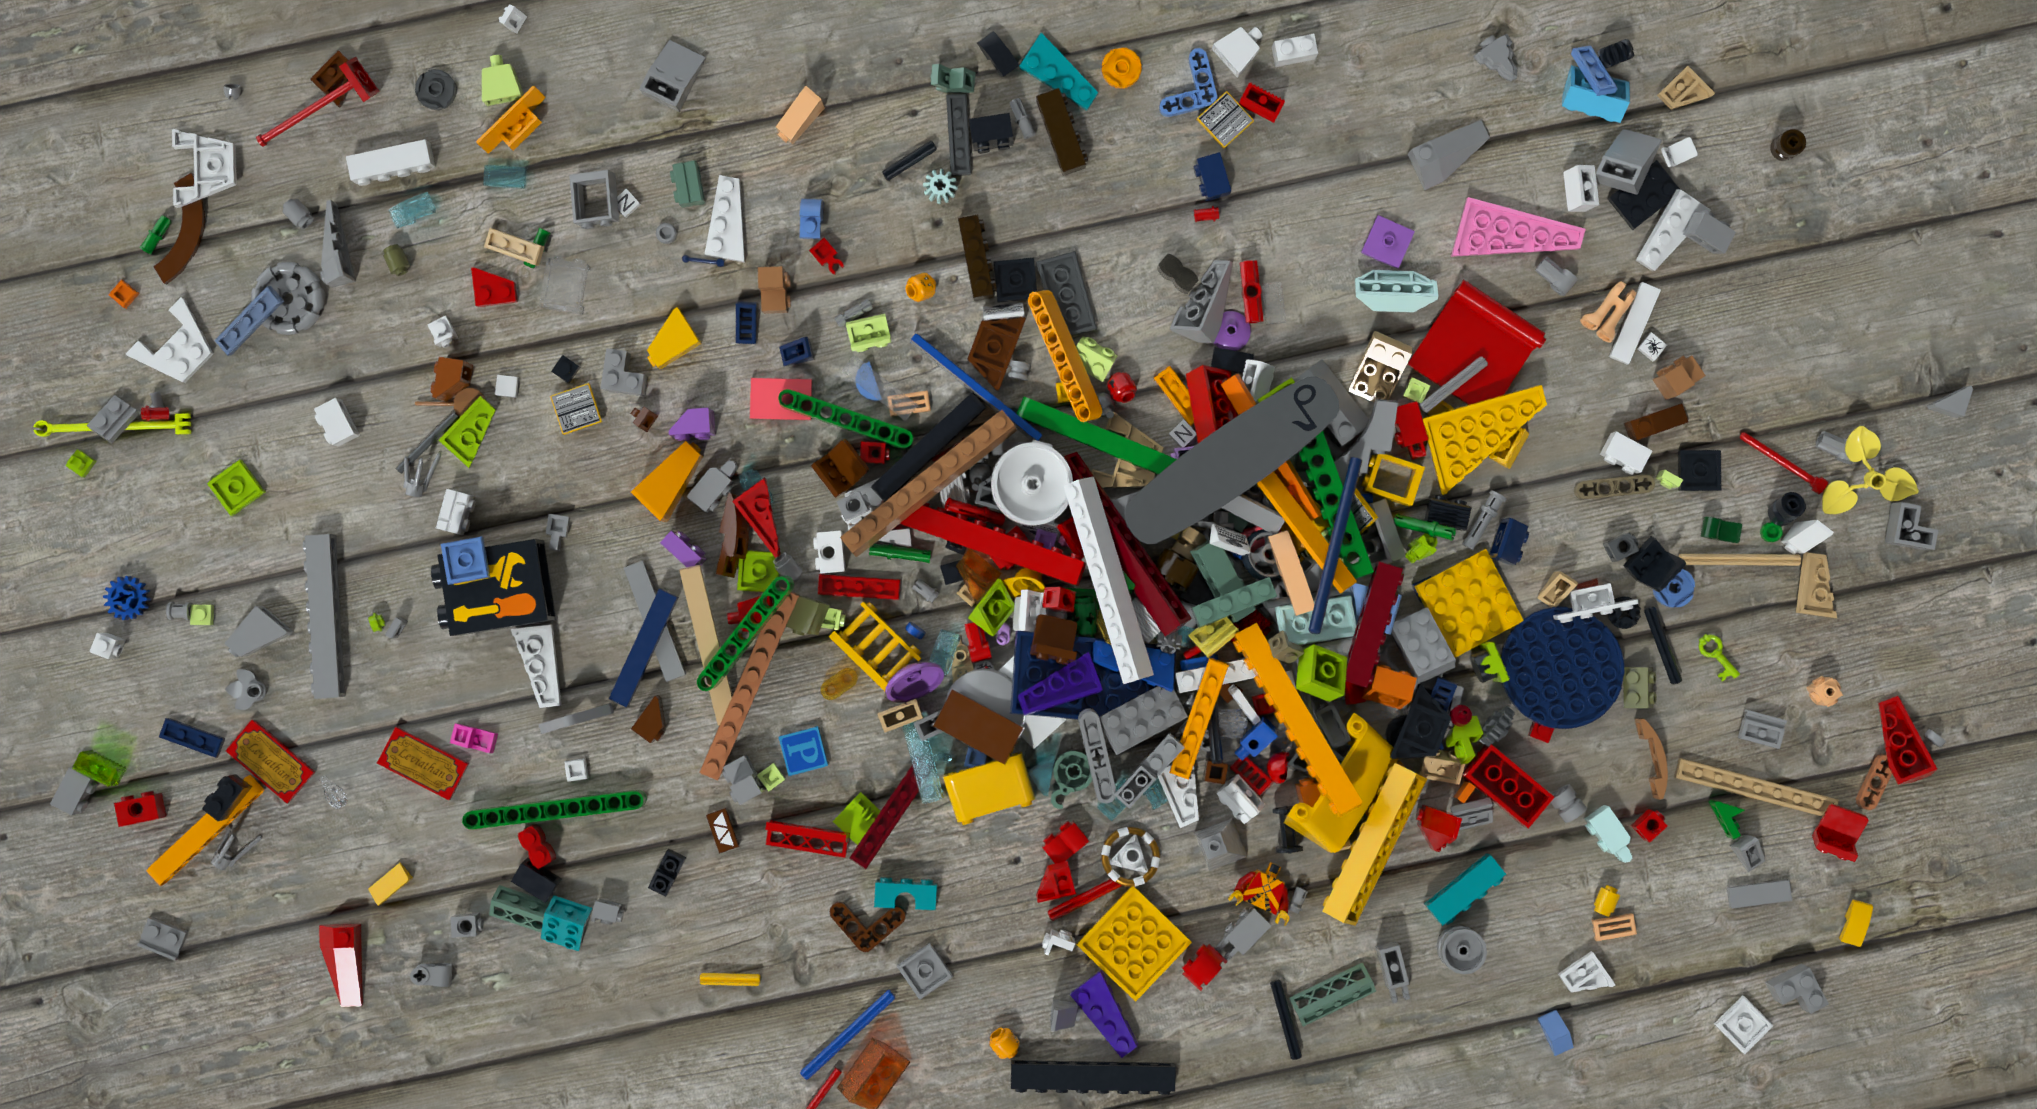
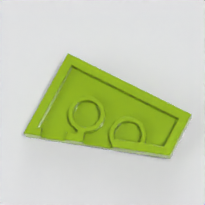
M480 396L439 441L470 468L496 409Z

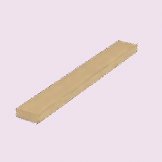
M696 565L682 568L679 571L703 668L705 669L721 647L701 566ZM718 660L717 667L720 670H724L725 665L723 661ZM727 675L716 688L709 691L717 725L721 724L732 699ZM706 676L707 684L711 686L712 679Z
M1682 758L1678 760L1674 778L1822 817L1830 804L1838 805L1839 803L1838 799Z

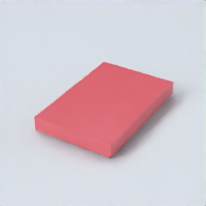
M751 378L750 419L811 420L810 417L782 408L779 404L778 396L781 391L790 389L812 397V379ZM786 394L782 397V402L788 405L793 402L794 398L792 395ZM804 401L801 408L804 411H810L812 403Z

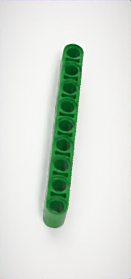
M1023 397L1016 413L1024 420L1157 475L1177 460L1091 423L1081 422L1076 417L1027 397Z
M629 790L475 809L464 814L462 823L465 828L473 830L636 810L645 805L647 796L642 790ZM633 794H637L640 797L641 802L639 805H635L632 802ZM613 797L619 798V807L612 805L611 799ZM593 799L598 800L600 803L598 810L593 809L591 806ZM572 802L579 804L580 809L578 812H574L571 809ZM552 804L559 807L557 815L551 812ZM532 807H536L538 809V817H534L531 815L530 811ZM512 809H515L519 814L517 820L512 819L510 815ZM491 812L497 813V822L491 820ZM471 814L476 815L478 818L476 825L470 822Z

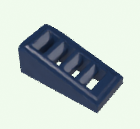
M737 301L735 344H756L757 302ZM741 308L752 309V312H741ZM741 317H752V321L741 320ZM740 325H752V329H740ZM740 333H752V337H740Z
M1438 676L1430 695L1439 704L1443 705L1442 709L1446 712L1458 684ZM1439 686L1449 689L1450 692L1439 689ZM1436 693L1447 697L1446 700L1436 696Z

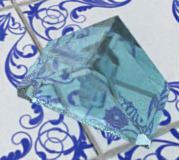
M1050 754L1027 770L1043 796H1048L1055 760L1054 754Z

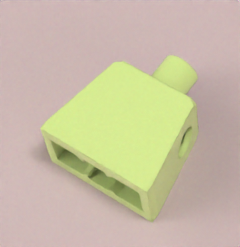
M502 55L490 56L491 67L482 69V102L490 106L519 100L524 94L515 69L511 64H503Z

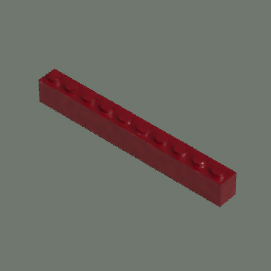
M1078 452L1064 456L1072 472L1073 482L1079 479L1094 477ZM1094 477L1121 568L1135 584L1133 590L1136 596L1141 600L1147 612L1166 637L1178 631L1192 618Z

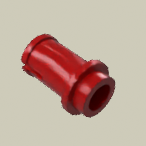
M1214 205L1212 208L1194 209L1195 222L1207 220L1215 222L1216 219H1219V209L1214 207Z
M146 405L141 408V419L146 420V422L150 420H168L169 408L149 407Z

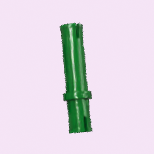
M1396 514L1397 518H1394L1396 527L1429 534L1433 538L1437 536L1453 541L1454 537L1452 536L1456 535V528L1440 525L1436 521L1432 523Z
M874 543L870 546L869 556L887 557L888 560L896 558L930 563L931 550L893 546L891 543L889 545Z

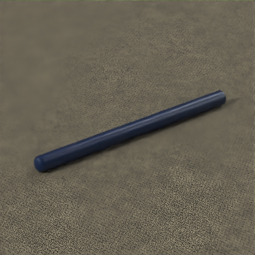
M1351 457L1308 628L1309 632L1315 635L1320 634L1362 465V460L1356 457Z

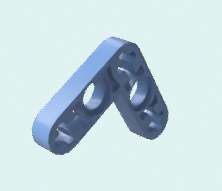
M1196 48L1192 50L1188 58L1196 90L1164 98L1159 105V111L1163 116L1172 117L1209 108L1216 101L1217 93L1208 57L1203 49ZM1195 54H1198L1199 57H1203L1200 61V69H1198L1197 60H1193ZM1200 73L1207 74L1208 81L1200 83L1197 80V75ZM1208 87V95L1213 96L1210 102H1207L1206 99H1203V97L1205 96L1204 89L1200 90L1199 88ZM1185 97H1190L1193 99L1194 104L1192 107L1187 108L1183 105L1182 100ZM1179 99V107L1181 110H1177L1178 106L1172 107L1171 112H1168L1167 109H1163V107H1165L1166 102H1169V105H1175L1177 102L1176 100Z

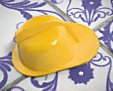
M1027 568L1020 569L1014 577L1002 581L1010 597L1014 599L1021 597V590L1044 593L1045 585L1042 583V574Z

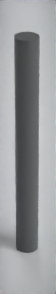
M454 411L407 456L409 466L459 418ZM404 460L396 467V470L401 474L404 472Z
M1335 587L1331 588L1329 597L1342 595ZM1318 591L1311 592L1313 600H1316ZM1289 596L1264 601L1266 609L1291 604Z

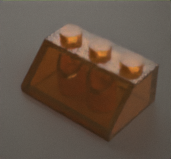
M872 1037L837 1089L851 1103L866 1109H878L908 1067L910 1061L886 1043Z

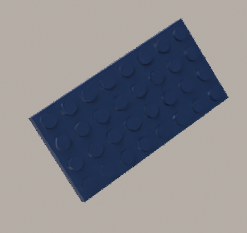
M1016 631L1010 714L1024 715L1018 695L1067 666L1057 663L1054 659L1041 660L1037 659L1036 655L1030 654L1034 632ZM1075 636L1073 651L1077 652L1076 660L1089 652L1093 661V643L1095 640L1111 641ZM1144 643L1146 648L1161 650V647H1158L1157 644ZM1174 652V678H1175L1176 652ZM1093 663L1103 689L1101 692L1029 715L1078 720L1081 711L1093 709L1100 717L1157 687V685L1152 686L1142 679L1123 684L1120 671L1116 672Z

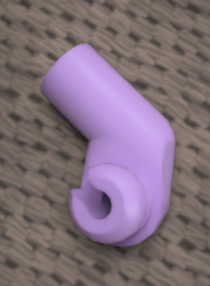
M1006 622L998 630L997 643L999 645H1005L1010 641L1011 628Z

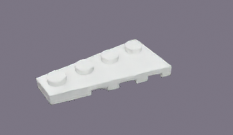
M1677 189L1636 261L1649 270L1655 271L1686 238L1683 233L1693 213L1710 212L1711 210L1684 191Z
M553 624L511 629L518 651L525 664V670L529 675L539 708L561 706Z

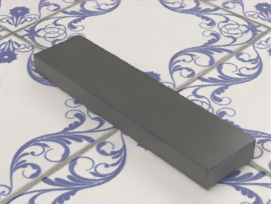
M966 94L946 95L951 176L971 175Z

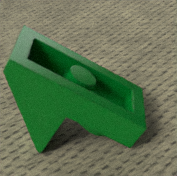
M1715 800L1708 801L1727 838L1734 840L1741 835L1738 831L1740 826L1732 817L1745 810Z

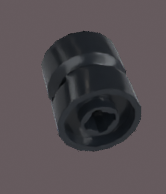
M1796 492L1785 493L1769 505V519L1778 526L1788 525L1805 512V500Z

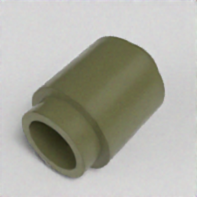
M398 244L386 247L383 250V257L390 273L396 274V276L406 274L410 265L403 249Z

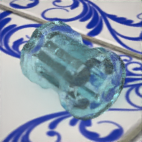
M1157 783L1151 785L1143 793V796L1146 795L1152 804V810L1157 809L1168 801L1160 793Z

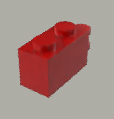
M1415 401L1398 406L1395 420L1397 431L1395 439L1397 444H1400L1401 448H1408L1412 460L1426 456L1423 442L1429 439L1418 402ZM1418 444L1419 450L1414 451L1412 445Z

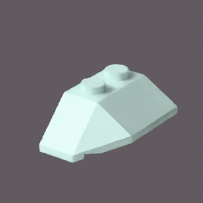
M1372 270L1355 279L1356 297L1373 311L1416 312L1438 300L1437 281L1430 280L1414 271Z

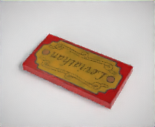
M254 719L248 723L225 750L287 804L291 802L315 773L312 768Z
M395 727L377 761V764L447 800H451L469 763L399 727Z

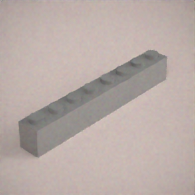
M306 535L303 541V551L306 552V561H304V570L307 573L305 590L308 593L309 600L306 603V610L310 617L307 629L308 633L311 634V642H309V653L312 654L310 673L313 674L311 692L314 695V699L345 697L336 535Z

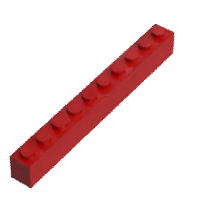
M929 503L922 505L900 523L901 525L1079 586L1086 566L1081 556L1071 553L1070 557L1063 555L1064 550L1052 547L1051 550L1043 548L1044 543L1032 540V543L1024 541V536L1013 533V536L1006 535V530L995 526L993 530L986 528V523L975 520L974 523L967 521L968 517L956 513L955 517L951 516L946 509L937 507L934 510L929 508Z

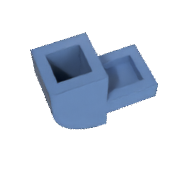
M801 199L800 239H821L823 199Z

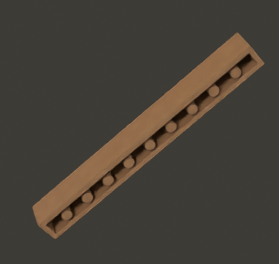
M1003 410L999 411L840 537L852 554L858 557L1017 431L1014 423Z

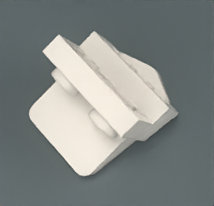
M1021 590V597L1015 598L1014 631L1034 632L1036 619L1040 614L1061 619H1067L1068 616L1066 612H1055L1042 608L1044 593Z

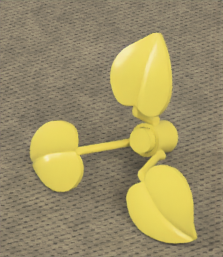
M1859 426L1848 436L1845 444V453L1850 461L1858 462L1862 460L1868 468L1869 472L1864 476L1865 483L1850 487L1841 480L1829 483L1823 492L1822 510L1826 514H1839L1850 510L1858 500L1857 494L1852 491L1857 488L1871 487L1876 490L1880 489L1881 495L1889 501H1899L1915 495L1919 491L1912 476L1904 469L1898 467L1889 468L1885 475L1874 471V468L1870 466L1866 459H1872L1877 456L1881 443L1875 433L1864 426Z

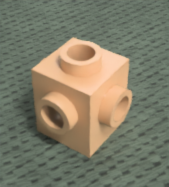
M1820 676L1813 680L1811 685L1806 687L1810 693L1811 700L1816 705L1829 707L1836 704L1838 698L1843 696L1838 681L1830 677Z

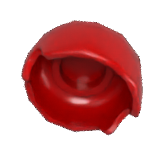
M1289 752L1274 753L1267 762L1268 774L1275 783L1281 784L1287 779V764L1289 761L1286 758L1289 756Z

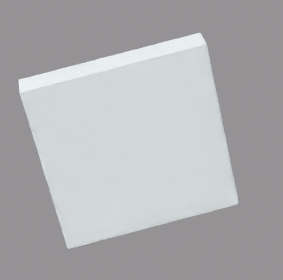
M1743 995L1714 1023L1744 1055L1773 1027L1765 1016Z

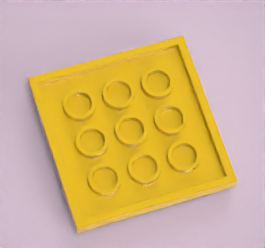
M1487 549L1481 550L1414 586L1425 608L1428 607L1455 658L1524 621Z
M1134 886L1130 887L1076 945L1136 1002L1184 952L1192 941Z

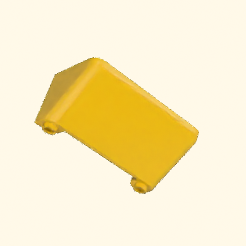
M1353 713L1345 727L1351 738V741L1347 743L1351 746V749L1340 765L1361 798L1362 805L1339 818L1337 814H1333L1329 809L1328 803L1330 802L1326 795H1320L1313 808L1305 803L1295 804L1284 821L1286 825L1331 853L1339 852L1343 848L1378 793L1379 788L1387 779L1386 775L1389 768L1398 761V759L1390 758L1394 748L1362 717Z

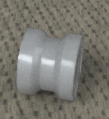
M1011 361L1010 366L1012 368L1008 378L1028 381L1027 370L1030 369V364Z

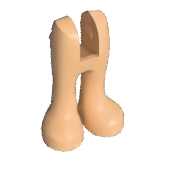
M1622 281L1618 282L1611 289L1601 306L1594 313L1585 314L1580 319L1584 327L1596 330L1612 306L1615 305L1613 313L1596 332L1600 339L1609 343L1615 337L1617 323L1636 296V291L1631 289L1623 300L1618 297L1626 286V283Z

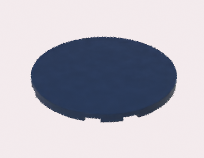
M1568 607L1546 608L1524 618V621L1517 624L1508 635L1500 656L1510 678L1502 684L1511 703L1531 721L1555 729L1581 727L1603 716L1618 698L1625 673L1623 654L1617 639L1610 629L1596 619L1595 616L1581 619L1580 616L1572 617L1573 621L1564 623L1554 619L1553 615L1573 611L1572 608Z

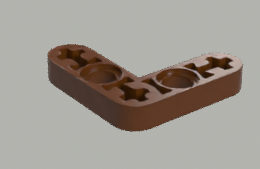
M835 902L829 911L831 918L862 952L872 950L899 927L906 917L905 910L900 906H895V908H890L872 925L866 928L844 902ZM834 907H843L842 913L846 917L849 914L851 917L842 924L840 921L844 918L840 914L837 916L834 914L836 911ZM893 911L896 913L900 911L902 913L900 915L901 920H893L891 924L894 926L891 928L884 918L887 917L889 920L893 916ZM848 922H856L858 930L856 932H849L847 930ZM882 923L886 925L887 932L882 935L878 934L875 931L877 924ZM871 930L873 935L876 938H878V940L875 941V938L871 939L869 942V947H867L866 945L861 946V938H869L871 934L868 932Z

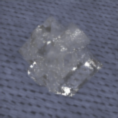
M1242 709L1218 710L1221 739L1243 738L1244 730L1247 729V717H1243Z

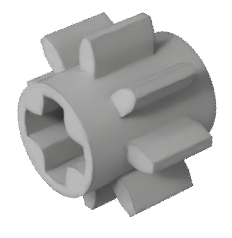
M1178 631L1166 637L1163 633H1158L1157 646L1161 647L1162 652L1172 654L1176 652V649H1181L1182 635H1178Z

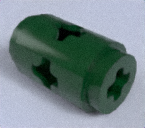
M1094 596L1075 597L1072 619L1077 623L1076 637H1096L1098 629Z

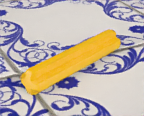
M700 974L701 985L759 986L761 982L759 974Z

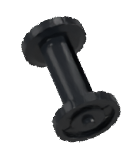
M1293 806L1272 809L1274 814H1279L1282 846L1276 848V853L1291 854L1303 851V846L1296 843L1295 830L1284 823V817L1289 814Z

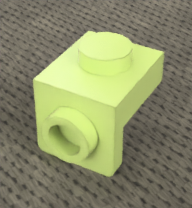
M829 608L821 627L840 630V626L844 627L846 615L842 614L843 610Z

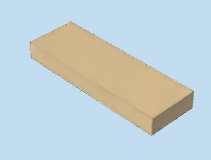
M489 228L484 245L485 248L539 266L545 246L493 228Z

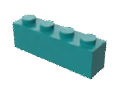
M1486 853L1427 900L1424 905L1438 923L1442 926L1444 924L1449 925L1456 919L1455 916L1459 912L1467 911L1475 899L1483 898L1488 893L1487 890L1490 887L1499 885L1504 880L1503 877L1506 873L1495 859Z

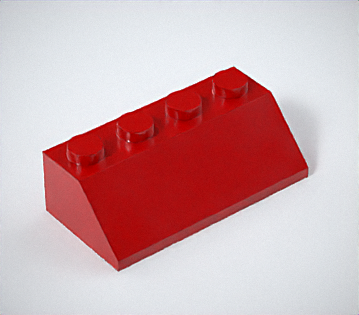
M1202 365L1186 374L1197 443L1238 416L1221 386L1223 382L1232 377L1231 371Z

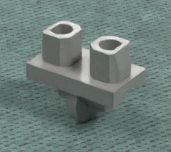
M1215 511L1214 521L1213 513L1192 525L1207 528L1203 531L1206 540L1210 539L1212 524L1226 529L1234 528V523H1228L1227 511Z

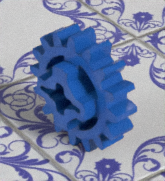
M125 576V578L117 577V582L110 581L111 588H105L108 595H103V598L108 599V602L104 606H110L108 613H115L114 618L122 617V620H128L130 617V619H137V615L144 614L142 608H149L145 602L151 600V598L146 597L150 590L143 589L146 584L139 583V578L132 579V576ZM128 595H132L129 598H127L126 601H122L126 597H128Z

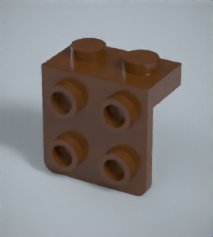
M847 439L841 440L827 455L811 465L835 498L852 488L869 471L866 463Z
M1038 615L1030 654L1036 655L1037 659L1049 660L1050 658L1056 660L1059 664L1065 665L1075 661L1077 652L1073 651L1077 623L1048 615Z

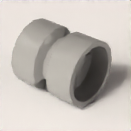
M1570 784L1552 793L1555 798L1551 801V804L1555 809H1559L1558 814L1565 823L1573 821L1587 810L1582 800L1576 798L1577 793Z

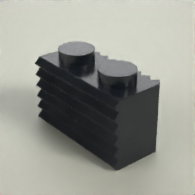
M1435 495V498L1428 500L1424 521L1432 523L1436 521L1440 525L1454 527L1460 531H1467L1472 507L1467 506L1466 501L1455 500L1453 503L1448 502L1447 497Z

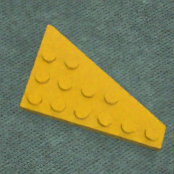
M1542 385L1422 418L1442 495L1447 494L1451 488L1458 482H1461L1468 473H1471L1486 457L1496 451L1503 442H1506L1521 426L1531 420L1537 412L1547 405Z

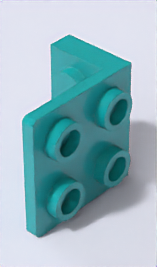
M553 895L544 913L541 939L564 946L567 949L579 951L584 928L592 913V908Z

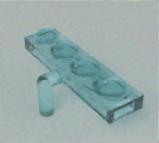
M914 722L902 726L922 803L928 804L944 798L934 762L939 760L950 762L952 757L943 751L932 754L929 740L926 739L921 742L913 724Z

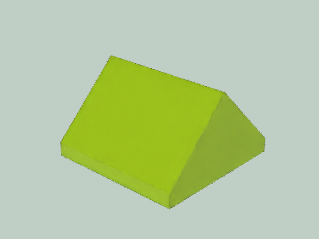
M1001 579L996 580L968 617L991 636L997 633L1014 611L1015 604Z

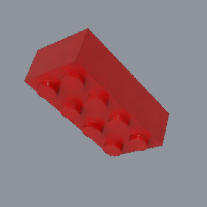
M1492 744L1490 746L1484 745L1466 766L1462 774L1464 778L1488 798H1491L1495 804L1528 829L1555 798Z

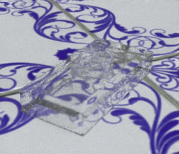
M1373 701L1355 704L1357 715L1366 722L1400 716L1399 709Z

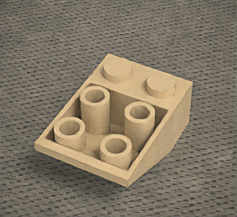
M1374 331L1348 391L1372 402H1375V398L1389 400L1412 355V347Z

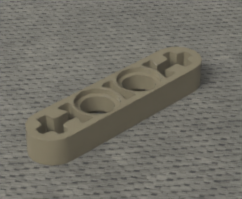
M1650 475L1587 480L1578 482L1574 487V493L1579 499L1644 494L1654 489L1655 480ZM1644 479L1646 482H1649L1646 490L1643 486L1635 487V483H1641ZM1623 480L1627 481L1630 485L1627 492L1621 491L1619 487L1620 482ZM1603 482L1607 483L1610 487L1607 494H1603L1599 490V486ZM1583 485L1585 488L1594 487V491L1586 492V496L1579 490L1583 488Z

